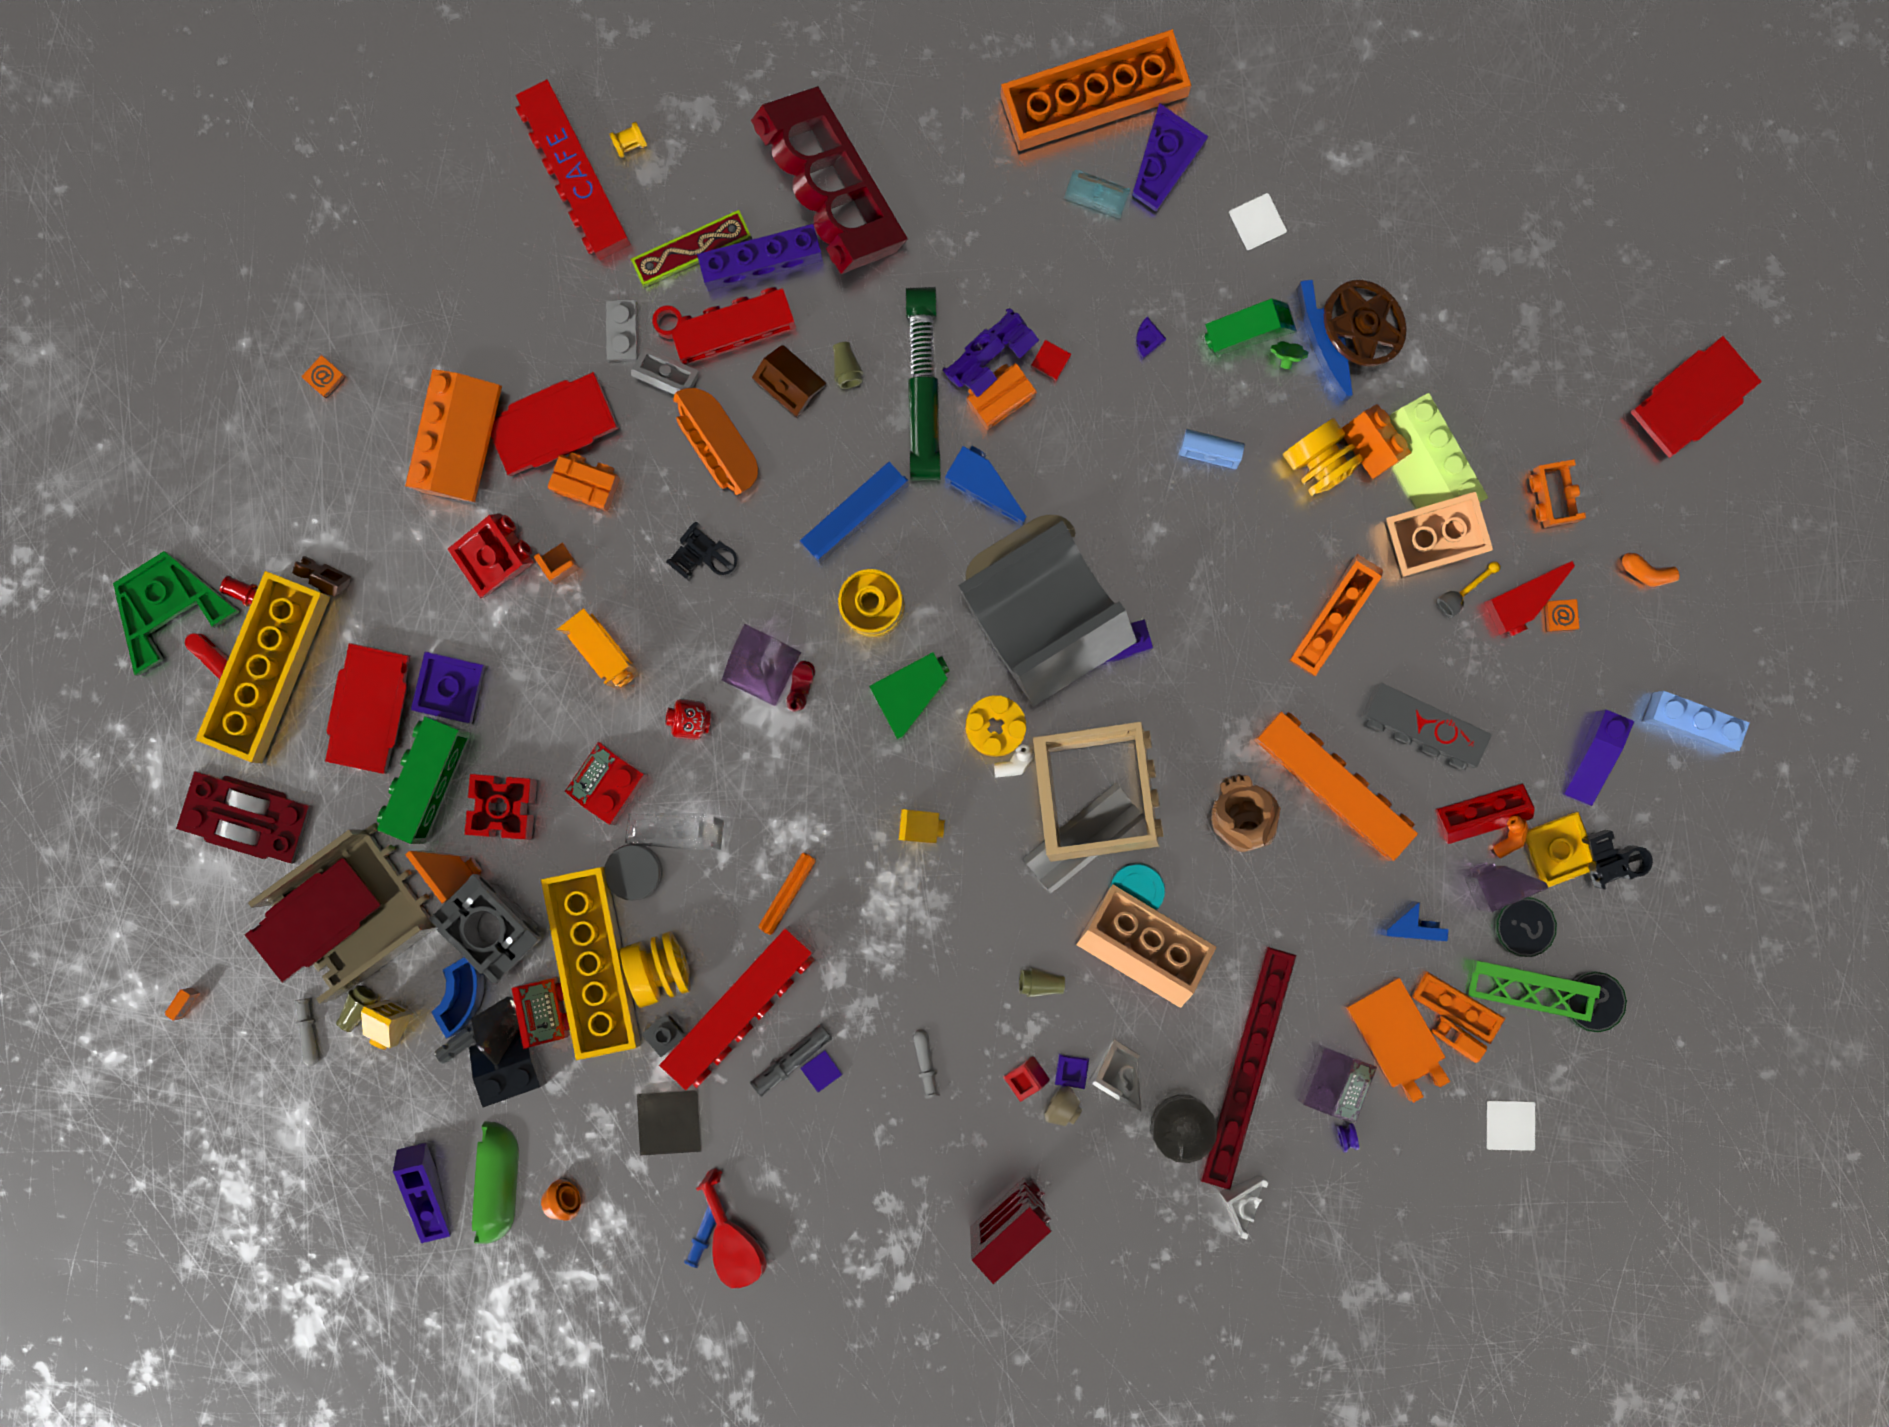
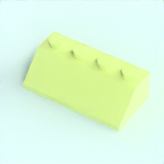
M1430 393L1389 415L1392 425L1398 434L1405 438L1411 451L1410 455L1392 468L1415 509L1472 492L1477 493L1479 503L1488 499L1486 492Z

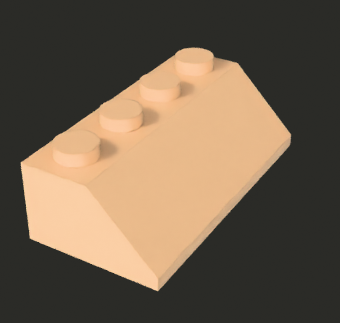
M1113 884L1089 920L1076 944L1180 1008L1194 994L1217 948Z

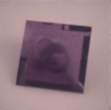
M744 624L731 651L721 681L776 707L802 652Z

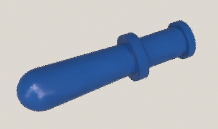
M709 1205L696 1238L693 1237L691 1240L693 1246L687 1259L684 1260L685 1264L694 1268H698L704 1248L708 1249L709 1243L707 1242L716 1225Z

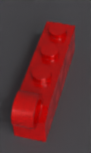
M776 287L762 290L760 296L751 299L747 296L737 298L731 302L732 305L720 308V306L710 307L703 311V315L694 318L690 315L682 317L678 309L669 305L658 308L652 318L656 332L663 338L674 340L679 358L685 365L796 329L784 289L777 290ZM666 314H673L678 318L676 327L669 331L662 330L659 327L660 319Z

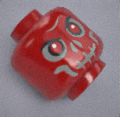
M678 699L674 703L673 708H667L665 725L671 726V733L676 738L698 740L709 731L711 711L706 710L705 704L701 701Z

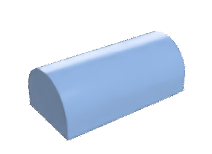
M1186 429L1179 455L1237 469L1242 460L1245 443Z

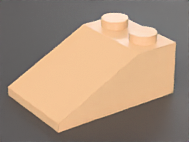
M1476 492L1386 518L1402 578L1493 551Z

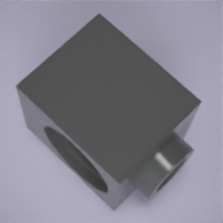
M667 1012L641 1035L657 1054L663 1057L682 1041L688 1033L672 1014Z

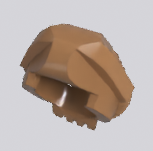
M1238 774L1225 778L1220 785L1222 795L1215 801L1212 808L1211 821L1214 832L1229 846L1240 852H1247L1270 845L1277 833L1281 809L1275 797L1269 791L1267 792V789L1261 788L1258 785L1253 786L1248 775Z

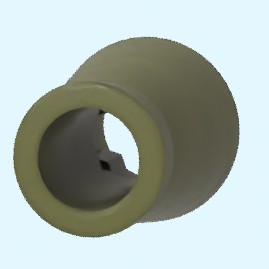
M839 342L833 345L834 381L842 389H849L862 383L861 377L864 373L851 349L850 343Z
M1031 967L1028 970H1021L1019 978L1020 994H1026L1027 997L1064 993V976Z
M357 985L354 990H349L340 1017L336 1021L337 1026L346 1032H352L354 1027L362 1020L361 1011L363 1007L373 1004L377 1000L375 993L360 985Z

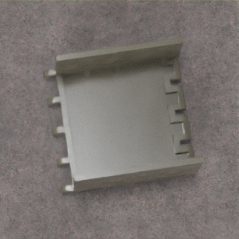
M377 823L370 825L365 830L349 829L248 902L251 908L270 905L273 907L315 873L323 874L342 858L348 861L380 901L382 906L363 920L358 930L313 964L318 972L326 967L330 969L322 976L330 989L316 998L319 1004L336 1000L345 992H349V990H352L437 928L429 920L430 916L422 906L430 899L428 894H424L419 899L415 897L405 882L413 873L408 869L399 874L387 857L395 851L393 845H389L382 850L371 835L377 831Z

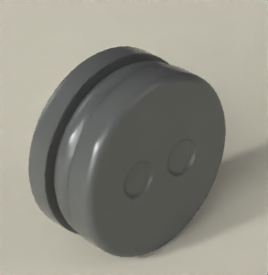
M629 844L621 846L612 852L606 861L604 873L607 886L611 892L619 898L632 901L644 899L657 890L662 880L663 868L658 855L653 850L644 845Z

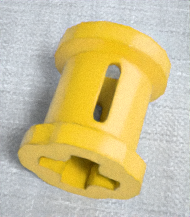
M636 121L632 123L631 127L616 134L614 132L609 133L620 158L624 157L626 152L639 146L647 147Z

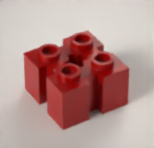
M470 774L468 798L475 799L474 811H466L464 835L496 837V831L502 830L501 838L532 840L534 815H527V804L535 803L537 779L506 777V784H501L500 776ZM503 799L507 809L500 815V811L496 810V803H501Z

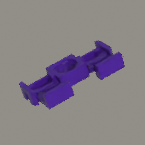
M1010 308L1006 309L1007 314L989 330L984 329L964 348L965 352L957 361L948 368L943 367L942 369L952 383L958 387L966 385L976 397H979L997 380L990 368L987 366L985 368L982 367L1005 348L1004 345L1009 343L1010 349L1020 359L1039 341L1035 333L1027 327L1022 317Z

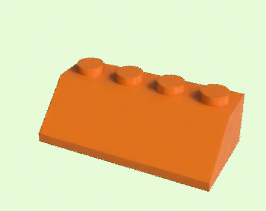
M432 369L405 484L406 487L425 494L475 503L502 390L501 385L460 373Z

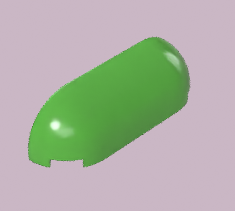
M484 1121L482 1124V1142L478 1141L472 1215V1231H476L475 1244H489L503 1238L511 1229L515 1217L519 1147L513 1133L504 1125L496 1122Z

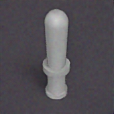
M309 998L295 1000L294 1004H296L298 1021L295 1023L300 1029L303 1061L307 1066H314L318 1062V1052L312 1024L315 1022L310 1017L308 1004L310 1000Z
M918 1030L914 1034V1042L922 1072L919 1073V1078L923 1077L926 1093L924 1096L925 1098L940 1096L935 1081L937 1070H933L929 1036L926 1031Z

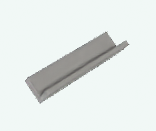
M1115 783L1059 829L1061 847L1119 839L1145 816L1131 802L1122 788ZM1044 841L1024 857L1023 860L1046 889L1053 893L1098 855L1050 862L1046 855Z

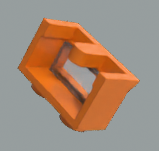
M1575 459L1539 465L1533 469V474L1529 477L1530 488L1533 493L1537 492L1539 504L1535 505L1536 518L1538 522L1543 521L1544 528L1577 523L1586 519L1585 512L1578 514L1575 498L1580 495V489L1578 484L1572 485L1569 470L1576 465Z

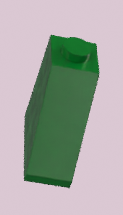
M1273 298L1205 324L1207 328L1205 339L1208 347L1214 353L1222 355L1297 332L1288 303Z
M934 652L869 686L898 741L905 737L948 681L945 674L950 672L944 658L942 656L936 658Z

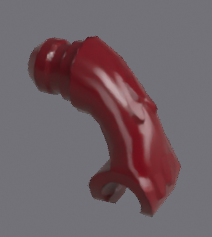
M809 661L798 662L792 672L791 689L786 698L787 708L792 712L802 710L807 703L816 672L814 665Z

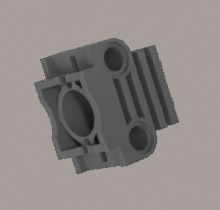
M472 874L466 883L435 914L429 917V920L438 928L437 931L480 974L483 973L493 984L498 983L542 939L541 935L536 931L538 926L496 884L491 885L478 874ZM485 912H490L496 916L500 923V936L494 944H488L482 940L478 932V921Z

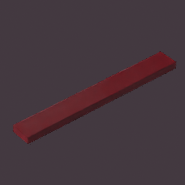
M1266 946L1201 1174V1182L1228 1190L1231 1189L1297 955Z

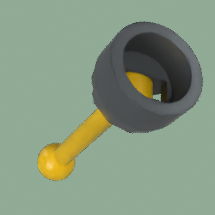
M1496 561L1491 562L1488 569L1461 592L1448 591L1439 597L1437 603L1443 612L1452 618L1457 615L1464 607L1463 597L1490 574L1499 572L1500 564Z

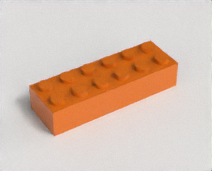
M1173 29L1001 84L1000 96L1018 150L1021 151L1158 107L1159 103L1164 105L1186 98L1192 85Z

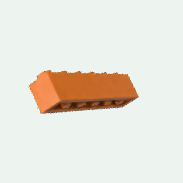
M1282 711L1277 713L1255 737L1254 741L1388 861H1395L1418 835L1412 829L1415 824L1404 814L1401 813L1398 816L1390 809L1392 803L1382 794L1374 795L1367 788L1370 784L1358 773L1352 775L1344 767L1347 763L1334 752L1331 755L1322 748L1324 743L1312 732L1307 735L1299 728L1302 723L1290 712H1287L1285 715Z

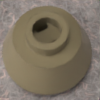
M1061 1086L1051 1099L1044 1112V1117L1048 1123L1066 1126L1068 1122L1074 1124L1083 1110L1079 1107L1081 1101L1071 1087Z

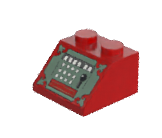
M598 742L564 792L607 824L615 825L649 775Z
M558 976L524 983L511 988L523 1049L570 1036L569 1022L564 1008V997Z

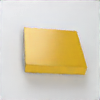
M1578 811L1528 829L1524 846L1541 889H1546L1590 872L1588 868L1589 863H1596L1592 859L1588 844L1582 843V838L1588 835Z

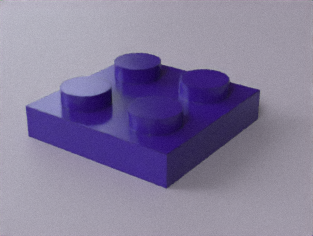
M424 652L411 710L472 724L485 665Z

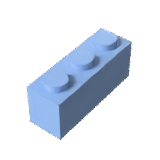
M1664 690L1652 693L1643 721L1725 752L1740 751L1750 722Z

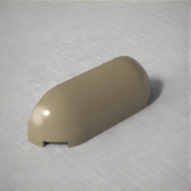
M1059 515L1037 517L977 554L967 567L966 580L1060 521L1064 522L1072 537H1075V528L1069 520Z

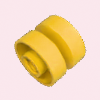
M876 569L858 571L848 577L839 592L838 605L843 619L855 632L862 636L871 638L885 636L894 631L903 619L905 612L904 596L896 581L883 571Z

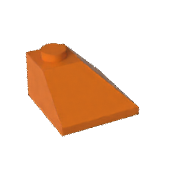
M425 850L409 851L405 854L442 904L446 903L466 883L472 874L480 875L482 872L481 867L472 857L468 859L463 855Z

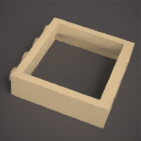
M1141 722L1033 737L1046 855L1050 862L1159 847L1158 837H1164L1162 820L1156 819L1154 809L1160 807L1158 790L1152 789L1151 778H1156L1154 760H1148L1147 749L1152 748L1150 731H1144ZM1135 740L1148 835L1061 847L1050 752Z

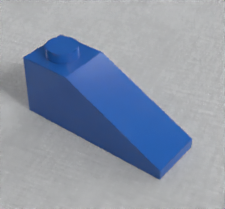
M962 446L945 476V482L1023 526L1027 516L990 461L985 459L987 454L974 446H971L970 449Z

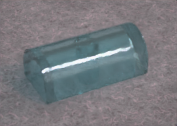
M1074 169L1064 199L1120 219L1131 189Z

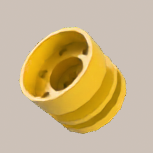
M1335 418L1312 431L1282 454L1294 471L1307 465L1310 471L1301 479L1303 484L1314 477L1317 479L1318 482L1308 489L1311 496L1329 491L1353 474L1357 466L1364 461L1360 454L1349 461L1346 459L1345 455L1355 448L1353 444L1341 449L1338 448L1336 444L1345 436V432Z
M671 931L662 934L664 948L657 936L651 938L652 952L648 953L641 941L620 948L624 974L632 996L639 1008L660 1002V987L662 986L670 998L676 996L675 983L682 994L691 991L689 966L682 947L678 944Z

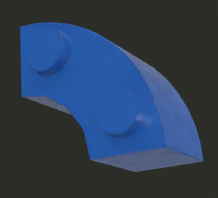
M465 957L443 969L446 979L445 995L440 1005L431 1012L446 1039L456 1035L470 1023L477 1013L483 998L484 974H480Z

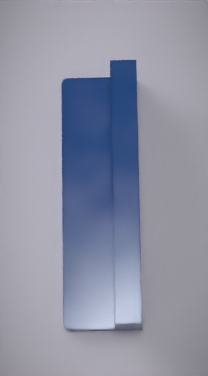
M889 461L807 533L800 542L821 564L909 486V480L902 476Z

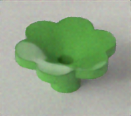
M1280 341L1277 345H1272L1270 351L1276 354L1277 358L1281 359L1280 366L1284 369H1291L1293 361L1300 362L1302 359L1307 358L1309 354L1308 351L1303 349V346Z

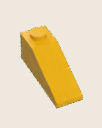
M902 809L899 840L937 843V837L943 838L945 820L939 819L940 813Z
M389 1000L364 1006L361 1011L363 1035L370 1038L369 1043L377 1048L386 1050L387 1047H395L398 1045L413 1012Z

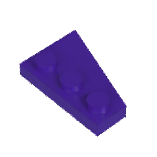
M1160 103L1132 196L1156 212L1208 139L1206 134Z

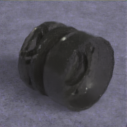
M1176 1092L1164 1096L1154 1105L1149 1115V1131L1152 1140L1165 1157L1175 1162L1191 1163L1202 1159L1212 1150L1217 1140V1124L1214 1115L1199 1098L1189 1093ZM1185 1122H1187V1125L1192 1130L1191 1132H1185L1184 1136H1181L1177 1127L1184 1126Z

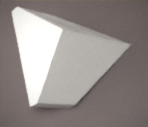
M1114 1040L1090 1078V1081L1094 1086L1117 1100L1141 1111L1138 1070L1140 1055Z
M1256 1176L1232 1187L1230 1190L1227 1189L1220 1192L1237 1233L1246 1240L1249 1235L1246 1231L1249 1221L1254 1222L1257 1207L1262 1199L1258 1198L1262 1186L1267 1188L1269 1183L1262 1176Z

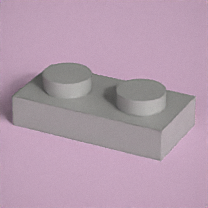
M636 300L606 301V353L608 362H636L638 359Z
M646 347L643 348L631 370V376L674 395L679 390L692 388L699 374V370Z

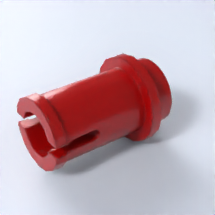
M227 575L221 582L219 590L222 594L242 601L243 605L248 607L253 601L258 586L256 584H246Z

